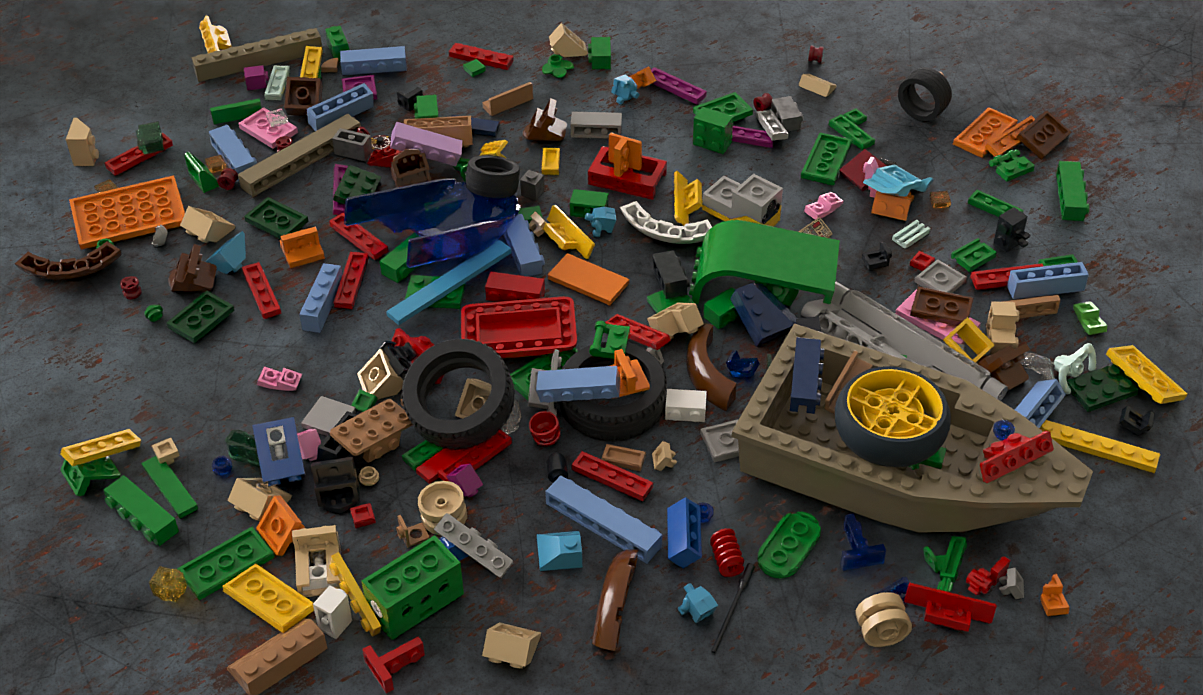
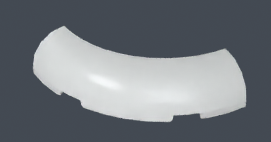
M637 201L620 207L623 215L632 226L643 234L663 242L675 244L703 242L705 234L712 228L708 219L685 224V226H674L670 222L657 221L651 218L650 214L643 210Z

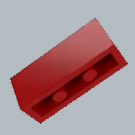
M490 272L485 285L486 300L502 302L543 298L545 294V280L542 278Z

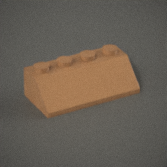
M471 116L404 119V124L462 140V148L473 145Z
M303 618L286 632H280L229 665L227 670L248 695H259L328 649L325 635L312 619Z

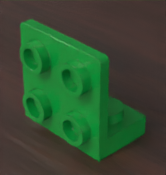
M109 456L72 466L64 459L60 470L76 496L85 495L90 480L120 478L121 475Z

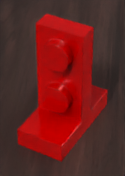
M419 636L381 657L377 656L371 645L362 649L365 663L386 694L394 690L390 674L398 672L402 667L411 662L418 661L425 655L423 642Z

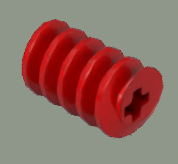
M730 528L715 532L710 539V545L712 546L719 572L724 577H733L744 571L743 564L745 560L737 543L735 531Z

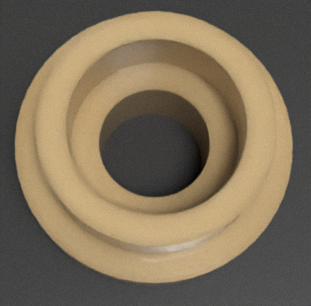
M364 467L359 473V481L365 486L374 485L379 480V473L374 467Z

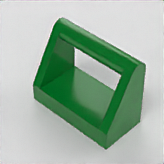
M186 152L184 156L188 173L202 192L205 193L219 187L217 179L204 163L190 152Z

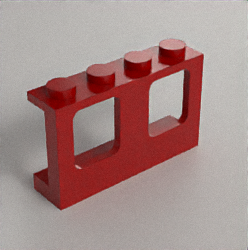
M602 146L588 170V184L653 200L655 189L661 176L667 175V161L642 155V168L640 171L653 173L651 176L635 173L633 168L628 167V170L624 171L621 177L614 176L613 167L601 165L602 162L614 164L609 162V147Z

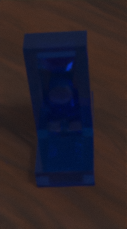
M854 514L845 515L844 531L852 550L842 551L840 562L842 570L884 564L886 554L884 544L869 546L867 539L862 536L861 523L856 521Z

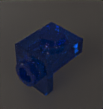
M737 350L732 351L726 361L733 377H752L760 365L758 358H740Z

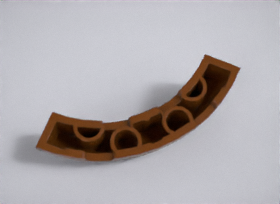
M106 241L102 246L88 253L84 258L77 260L76 258L62 259L60 262L49 261V259L27 252L15 265L25 273L40 278L53 280L75 279L91 275L106 268L121 256V250Z
M706 323L698 327V331L694 332L690 339L686 356L687 371L695 388L698 391H707V400L716 407L727 411L736 399L737 383L722 375L711 363L707 350L713 341V325Z
M624 550L618 553L608 568L599 600L592 644L597 647L614 651L618 647L623 616L619 615V611L624 610L630 581L636 571L638 550Z

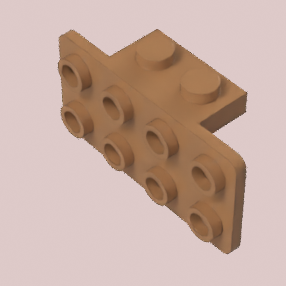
M387 399L332 428L330 436L354 456L364 452L363 458L369 463L374 459L380 458L383 454L395 450L400 443L401 431L413 424L404 409L393 400Z

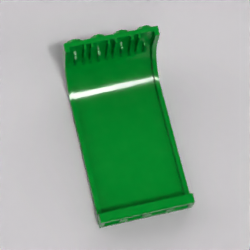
M729 220L718 223L708 230L704 236L702 247L697 249L696 257L699 259L695 260L694 270H697V272L693 271L691 280L695 284H691L689 295H692L693 302L698 304L702 288L708 281L720 276H735L823 294V303L831 304L835 291L840 240L742 220Z

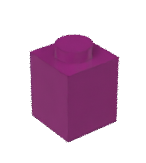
M263 65L244 68L247 90L267 88L266 81H269L268 71L264 72Z
M471 464L460 465L446 476L449 482L458 485L463 495L468 498L478 492V488L483 485Z

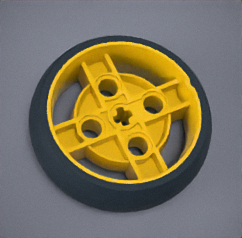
M883 366L859 373L844 386L835 405V423L844 443L862 459L886 467L911 466L930 458L944 444L951 425L949 405L939 387L926 376L902 367ZM854 415L860 417L862 423H860Z

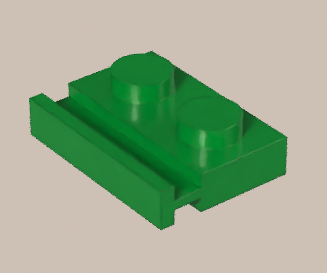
M977 238L953 251L951 258H955L959 265L968 272H971L996 258L997 252L984 242L981 243L980 239Z

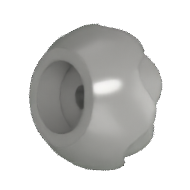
M157 225L155 229L156 232L151 243L155 247H160L165 243L168 231L163 225Z

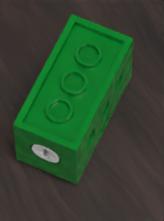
M435 535L361 580L364 596L380 622L382 630L391 640L464 594L461 563Z

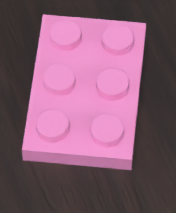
M264 107L239 122L241 130L272 149L276 147L275 141L279 137L288 136L291 138L298 133L296 126Z

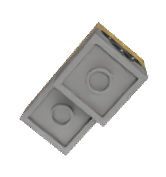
M752 174L742 184L723 176L703 193L702 210L723 221L742 220L773 227L780 221L783 188L755 174Z

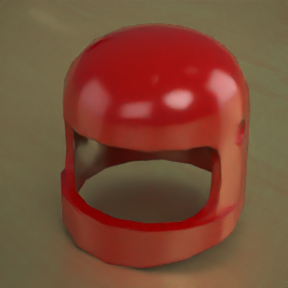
M548 411L538 412L531 417L529 429L534 441L544 447L554 445L560 437V426L557 417Z

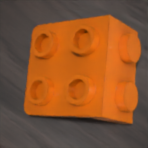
M877 191L871 213L906 221L914 195H911V192H909L907 196L903 197Z

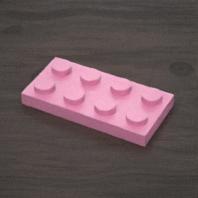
M916 289L896 309L895 314L943 340L957 326L910 316ZM969 317V319L978 328H980L981 323ZM957 333L951 337L960 347L965 344Z

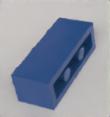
M685 497L667 508L668 559L682 568L702 558L700 506Z

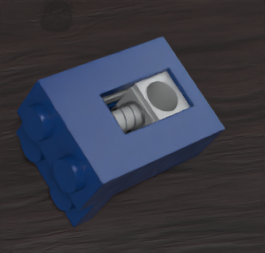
M294 417L252 425L263 483H268V486H275L281 484V480L289 479V482L302 480L301 476H305V469ZM275 431L282 433L281 440L277 442L272 441L270 438L271 434ZM283 444L287 446L289 458L283 459L285 453L283 452ZM270 447H274L273 449H275V457H277L279 460H272Z

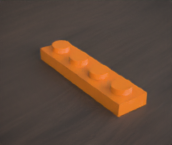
M1032 115L988 142L985 148L994 157L997 155L1002 156L1022 143L1017 138V135L1030 125L1035 118Z

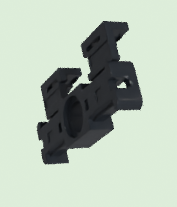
M386 340L379 348L388 356L389 364L397 376L401 377L404 381L405 375L411 367L409 361H412L417 354L409 342L402 347L395 346L397 343L394 341Z

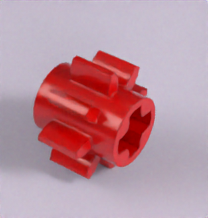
M980 568L978 571L973 569L966 579V583L970 585L967 590L975 595H980L981 592L986 594L994 582L989 578L992 573L984 568Z

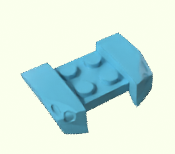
M894 164L877 168L872 178L865 179L863 183L881 193L905 197L911 189L925 192L934 179L929 177L921 180Z

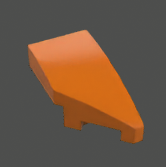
M649 66L629 76L637 84V89L656 81Z
M1054 574L1051 581L1043 586V592L1040 597L1047 616L1069 614L1070 607L1062 594L1063 585L1057 574Z

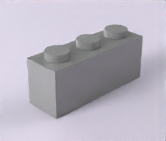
M572 112L571 137L609 138L610 133L617 135L622 133V113Z

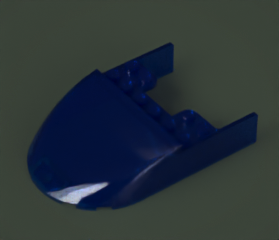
M454 178L439 179L346 198L344 225L350 226L375 220L395 233L411 229L421 236L409 239L407 267L412 268L437 261H445L453 257L459 258L462 256L469 260L493 245L507 231L519 214L520 205L515 195L507 198H487L470 192L466 188V181L455 182Z

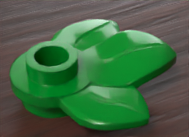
M554 54L549 57L548 63L543 65L542 72L545 75L552 73L556 78H563L567 74L566 70L573 69L574 65L570 61L563 60L560 55Z

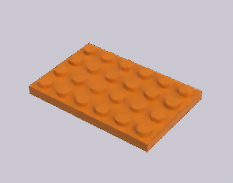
M174 175L69 199L81 250L97 246L98 241L101 239H110L111 242L154 233L156 232L157 225H163L166 229L180 227L185 215Z

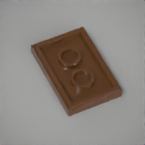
M1046 110L1017 135V138L1042 160L1072 132Z
M918 286L910 316L958 326L967 317L969 318L974 298Z

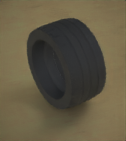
M923 67L916 69L902 81L898 89V99L902 109L909 116L919 121H931L948 107L952 99V90L949 82L941 73L935 69ZM915 84L922 85L930 91L935 105L926 103L919 97Z
M493 155L476 156L470 159L467 165L466 188L474 194L487 198L511 197L516 194L518 189L520 167L516 162L505 157Z

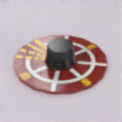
M387 135L373 136L371 138L372 150H381L389 146L391 137Z

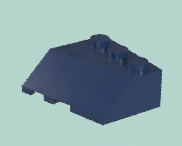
M750 283L734 291L730 298L756 347L788 334L794 323L796 324V319H798L763 284Z

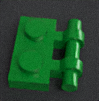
M1018 149L1014 151L1009 150L1004 155H997L989 161L991 167L997 166L996 173L1006 182L1034 171L1035 167L1025 156L1017 157L1020 155Z

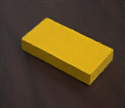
M543 148L542 174L559 175L560 148Z

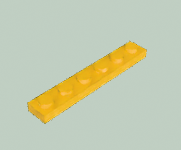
M1045 420L1039 428L1043 432L1049 431L1051 438L1062 446L1152 473L1156 471L1160 453Z

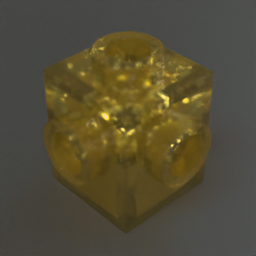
M159 566L149 582L153 596H157L164 601L177 602L187 588L183 572Z

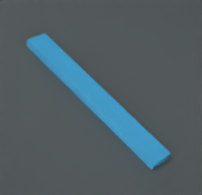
M501 240L496 241L387 310V316L398 325L404 323L511 254V248Z

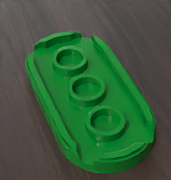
M806 512L786 514L759 549L758 565L760 569L773 578H787L794 575L820 539L821 527L818 520Z

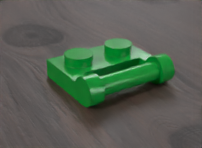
M597 321L593 345L590 346L589 350L590 355L615 359L614 351L620 349L625 354L630 327ZM603 333L609 334L606 348L600 347Z

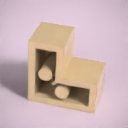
M991 302L986 324V335L994 346L989 350V355L1009 345H1012L1014 349L1018 348V337H1015V322L1019 321V310H1016L1015 302Z
M676 303L647 318L651 328L670 335V339L674 338V334L678 332L694 333L698 331V327L704 324L696 303Z

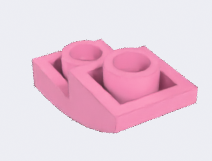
M871 157L864 164L863 173H865V179L872 178L877 168H879L874 157ZM868 186L870 197L875 198L877 190Z
M832 192L819 196L818 202L806 205L804 212L815 220L823 218L843 204V200Z
M264 367L257 385L270 389L293 391L297 389L302 374L286 368L279 372Z

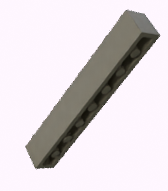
M317 28L259 42L247 43L242 46L230 47L208 54H200L191 58L198 82L242 72L246 67L267 66L304 57L306 46L322 47V42Z
M349 114L342 116L239 173L240 187L252 197L334 152L332 138L341 128L356 132L361 127L360 122Z

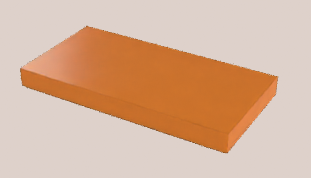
M988 107L954 139L953 145L983 158L989 152L985 148L986 144L1017 125L1018 120Z
M568 253L548 273L549 280L607 305H611L629 284L628 278Z

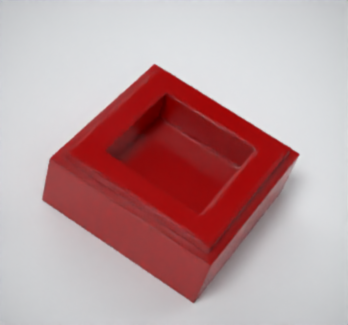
M918 251L911 259L910 266L924 271L935 262V258Z
M370 503L350 508L355 528L376 523Z
M1005 556L991 568L990 573L992 574L989 578L994 581V586L999 582L1000 577L1007 574L1010 560Z

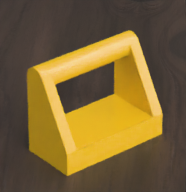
M968 317L943 339L949 347L975 363L994 346L992 341ZM956 333L977 354L973 360L951 338Z

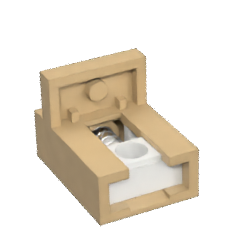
M336 526L292 530V539L295 547L297 591L304 597L320 596L329 585L336 589H341L339 585L341 581L338 576H333L329 568L331 556L337 552L341 555Z

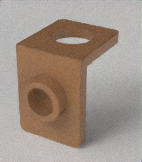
M397 516L399 526L396 527L397 534L400 539L403 538L407 548L429 539L423 523L407 528L402 516ZM413 531H421L422 536L415 539L410 536Z

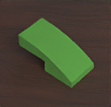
M1092 302L1073 305L1078 320L1089 335L1107 332V324L1099 317V309Z

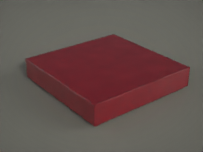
M866 149L839 170L840 174L861 191L868 188V185L863 183L865 180V173H863L865 162L874 157L879 168L886 166Z

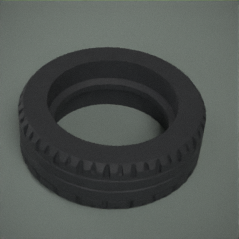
M452 339L430 347L412 363L403 381L402 403L411 423L425 440L442 448L465 449L485 442L501 430L512 412L515 389L505 362L493 348L476 340ZM459 368H474L488 375L492 385L490 395L484 405L472 415L459 420H441L433 417L428 411L426 399L429 390L444 374Z
M601 342L600 347L606 348L607 342ZM628 343L625 356H629L630 361L638 360L650 384V389L646 390L645 394L638 400L622 406H603L589 400L559 401L563 416L579 432L600 440L618 441L643 434L660 420L666 406L667 379L660 362L645 349ZM587 346L571 356L562 367V370L615 365V359L592 356L589 353L590 346Z

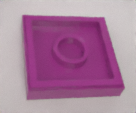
M374 75L343 78V92L365 83L373 92V100L377 99Z

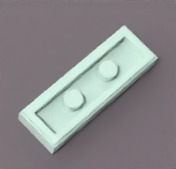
M273 66L264 95L265 100H282L287 77H289L290 66Z

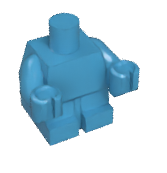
M622 75L614 79L611 93L618 95L616 100L618 104L622 105L624 101H628L633 97L635 99L639 97V93L636 91L637 84L632 78Z
M594 208L592 214H585V220L591 221L592 227L595 228L592 232L593 237H600L601 230L612 233L616 222L615 208Z
M691 583L684 587L687 594L683 599L682 605L678 607L681 615L690 612L694 622L698 623L714 613L718 604L702 586L695 589Z

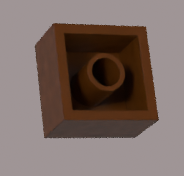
M287 77L284 105L287 115L307 116L308 108L322 102L323 85L320 78Z

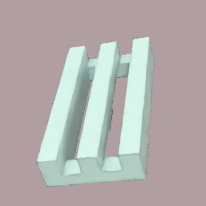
M915 220L894 234L892 240L907 249L929 234L930 228H924L925 225L923 223L919 224V221Z

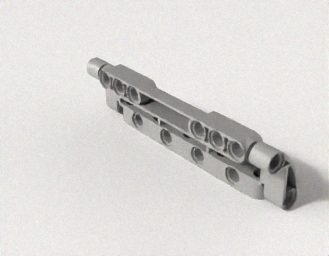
M835 282V291L831 304L823 303V299L809 301L801 311V316L804 318L819 316L822 333L937 371L940 369L946 374L971 382L999 401L1007 393L1008 386L991 377L987 369L863 293L850 290L839 282Z

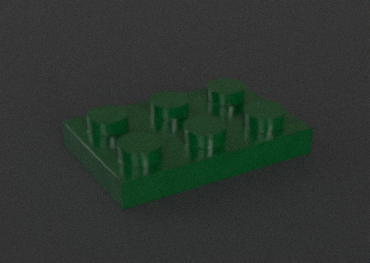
M348 165L333 200L366 212L382 176Z
M269 197L244 216L245 222L279 239L283 235L297 232L309 222L308 216Z
M205 291L167 322V327L189 341L196 343L234 312V306L209 291Z
M1115 364L1067 380L1071 393L1087 412L1135 396L1139 390L1119 366Z

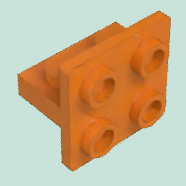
M614 133L609 134V162L614 163V176L621 177L624 171L628 170V167L636 170L642 168L641 141Z
M622 349L614 351L615 365L611 366H617L620 374L619 397L649 390L650 384L638 360L630 361L629 356H625Z

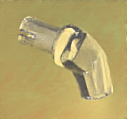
M1034 353L1024 354L1026 358L1020 361L1023 368L1033 369L1040 373L1043 381L1055 379L1053 374L1054 364L1049 358Z
M514 400L510 417L501 428L506 434L516 431L519 427L518 423L521 420L518 400Z

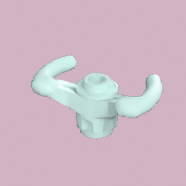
M1085 344L1070 356L1061 355L1055 358L1053 367L1055 371L1059 372V384L1065 394L1071 393L1066 375L1071 377L1079 376L1084 369L1082 362L1087 356H1089L1088 370L1090 372L1095 371L1096 353L1092 344Z

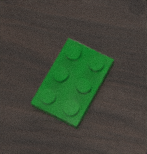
M736 92L693 107L695 115L702 107L732 115L733 122L753 115V109Z
M411 275L405 299L440 276ZM466 283L428 307L460 309Z

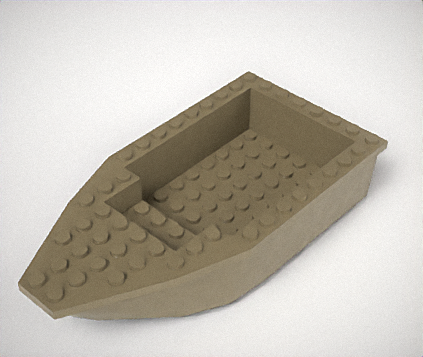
M795 323L732 430L731 436L738 439L741 472L879 522L915 532H964L1037 516L1055 508L1080 507L1093 474L1089 467L1052 439L1054 448L1052 452L989 483L983 482L980 463L987 460V458H984V449L990 447L994 442H1000L1008 438L1009 435L1014 433L1032 438L1043 431L1022 414L965 379ZM797 337L820 339L821 348H824V359L819 361V363H823V373L818 375V378H822L821 390H817V393H821L820 406L816 405L815 414L806 413L807 406L799 405L798 412L790 411ZM854 350L858 351V358L872 364V368L894 366L916 371L933 381L943 392L950 409L951 425L948 436L941 446L947 448L941 469L919 464V469L915 468V470L908 466L886 467L862 459L844 443L836 427L835 414L825 410V400ZM854 415V416L857 418V420H858L860 423H862V422H861V418L858 417V416H856V415Z

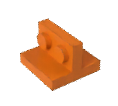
M316 226L281 236L280 246L290 268L325 259Z
M274 495L256 529L277 556H283L289 544L293 542L292 530H300L305 528V526L301 524L302 522L281 496Z

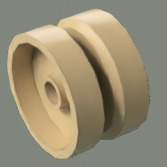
M438 481L427 485L420 492L418 507L426 530L432 534L440 535L434 528L446 513L462 524H465L467 509L463 492L458 485L453 482Z
M875 594L862 601L855 610L857 621L862 627L864 640L870 646L883 647L896 644L907 637L912 630V623L905 612L902 598L898 594Z

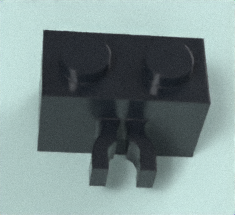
M1015 207L1001 214L998 219L993 243L1005 252L1018 245L1023 248L1026 247L1029 243L1026 239L1030 238V234L1024 231L1028 216Z

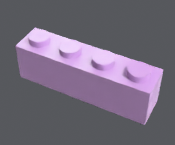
M396 122L391 134L390 148L399 151L418 149L421 153L425 152L427 159L456 166L462 155V140Z

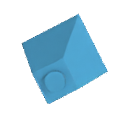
M242 231L226 241L205 262L216 265V270L225 274L232 270L233 272L239 270L243 266L241 262L246 258L245 233Z
M579 531L537 534L540 571L583 567Z

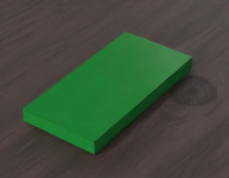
M819 133L801 172V178L834 186L840 173L839 170L842 168L852 145V140Z
M576 348L559 352L558 357L562 359L560 369L557 368V370H562L567 360L578 352ZM553 353L543 354L510 374L514 389L526 400L529 397L532 368L551 370Z
M252 526L182 565L177 570L197 599L201 600L222 588L223 585L254 564L261 566L275 558V556Z

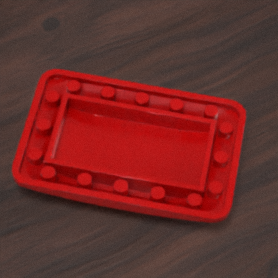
M551 297L468 304L461 309V339L482 342V344L493 348L501 358L554 353L555 349L559 350V352L571 350L577 346L574 301L570 297Z

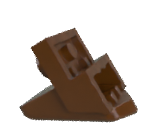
M550 98L544 110L536 109L530 123L522 132L527 140L562 141L564 139L567 123L555 117L558 109L556 108L557 100Z
M405 149L393 158V162H391V175L395 181L399 196L433 186L425 152L421 153L418 149Z
M194 244L190 254H181L177 267L168 278L172 292H205L212 289L217 267L214 264L201 261L203 255L200 254L201 246Z
M1026 343L1016 349L1009 345L992 355L983 356L977 364L987 369L991 377L1008 386L1007 391L1029 379L1020 361L1026 358L1024 354L1030 348Z

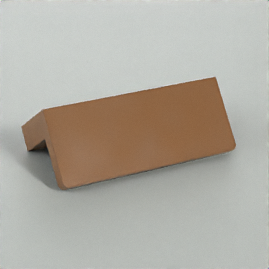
M528 82L491 97L489 100L482 102L483 108L493 116L533 99V84Z
M1048 295L1002 302H1015L1016 310H1019V318L1056 314L1061 300L1058 295Z
M854 350L825 400V410L835 414L838 396L844 386L859 373L873 367L872 364L858 358V351Z

